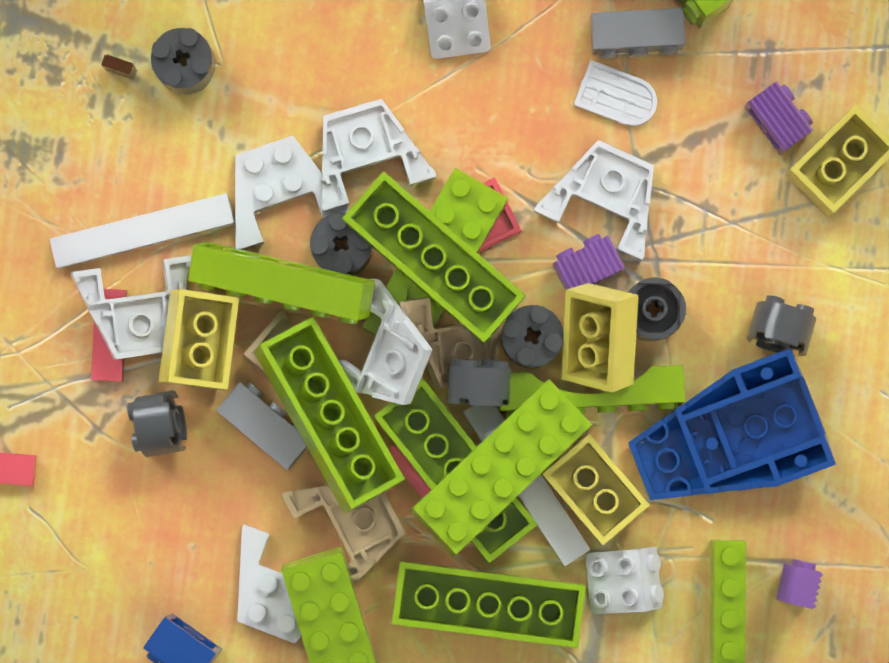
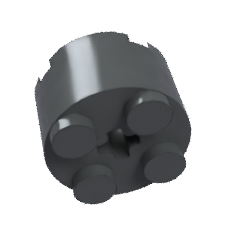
M175 28L162 34L152 45L151 65L153 71L161 83L169 90L179 94L190 95L203 90L211 81L216 67L215 56L206 39L194 29ZM183 56L187 58V65L185 67H182L179 63L180 58Z
M337 212L322 219L314 228L310 239L311 253L318 266L322 269L356 275L369 264L373 248L343 222L342 217L346 213ZM347 239L349 249L347 251L341 249L339 252H336L337 246L335 242L337 240L342 242Z
M657 277L647 278L638 282L629 290L628 293L638 295L637 338L649 342L660 341L671 336L679 329L686 315V302L682 293L670 281ZM652 302L655 303L656 308L661 309V312L656 314L655 318L651 317V312H646V308Z
M767 295L765 301L757 302L747 340L751 342L755 338L757 339L756 346L771 352L778 353L791 348L798 351L797 356H806L816 323V317L813 315L814 308L803 304H797L796 307L784 304V299L772 295Z
M538 305L523 306L512 312L506 319L501 333L502 348L506 356L515 364L525 368H540L549 364L559 353L563 344V328L557 316L549 309ZM531 329L533 333L538 332L540 334L537 338L538 344L534 345L531 341L526 342L524 340L527 336V330Z
M451 358V365L448 368L447 403L459 404V402H466V404L475 406H508L511 379L509 362L481 359V365H479L477 360Z
M174 390L138 396L134 399V402L127 404L128 417L134 423L135 433L132 434V445L135 452L141 451L148 458L185 451L186 446L181 445V440L187 439L185 414L182 405L176 406L174 402L175 398H179Z

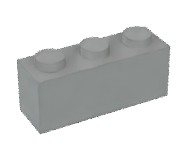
M683 8L591 13L592 55H599L600 59L616 58L618 53H629L630 57H644L648 55V52L660 51L662 56L678 54V50H682L685 46Z
M239 382L216 411L281 466L289 470L307 449L297 428L284 419L287 413L276 403L272 402L269 406L260 398L264 393L249 382L245 386Z

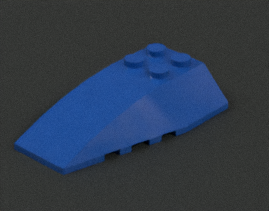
M791 348L731 370L628 442L650 500L777 487L836 465L824 426Z

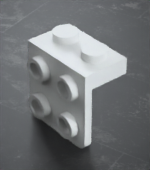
M423 0L430 53L434 59L483 53L490 50L491 43L485 0Z
M657 547L591 552L586 555L590 610L593 614L646 612L662 608L664 592L660 585L659 570L661 561L657 554Z

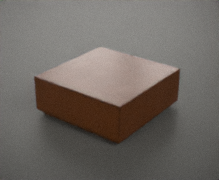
M108 54L104 55L101 63L106 71L132 80L135 79L138 71L133 63Z

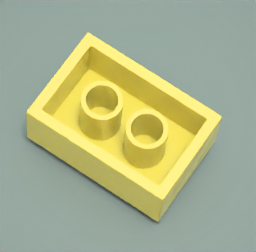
M855 105L785 175L829 217L889 159V138Z
M590 283L566 290L561 379L611 393L633 385L638 295Z
M183 289L170 291L159 382L228 390L239 298Z
M587 434L541 473L600 545L607 543L650 506L590 434Z

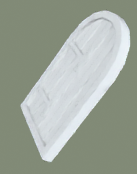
M590 60L573 106L613 120L619 124L638 126L644 124L653 116L657 107V97L652 86L643 79Z

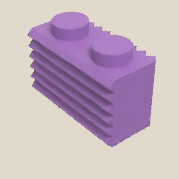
M776 81L748 101L744 107L763 134L766 135L774 149L781 155L813 131L810 126L813 122L804 109L799 111L792 102L795 97L791 90L785 84L780 86Z
M597 234L583 242L584 248L576 252L569 248L556 255L558 261L554 262L552 266L565 291L586 283L595 285L625 269L608 235L601 238Z
M793 559L792 565L784 563L776 600L810 609L815 608L814 602L818 601L815 596L819 595L817 592L820 589L818 584L822 582L820 577L823 576L821 572L815 571L817 564Z

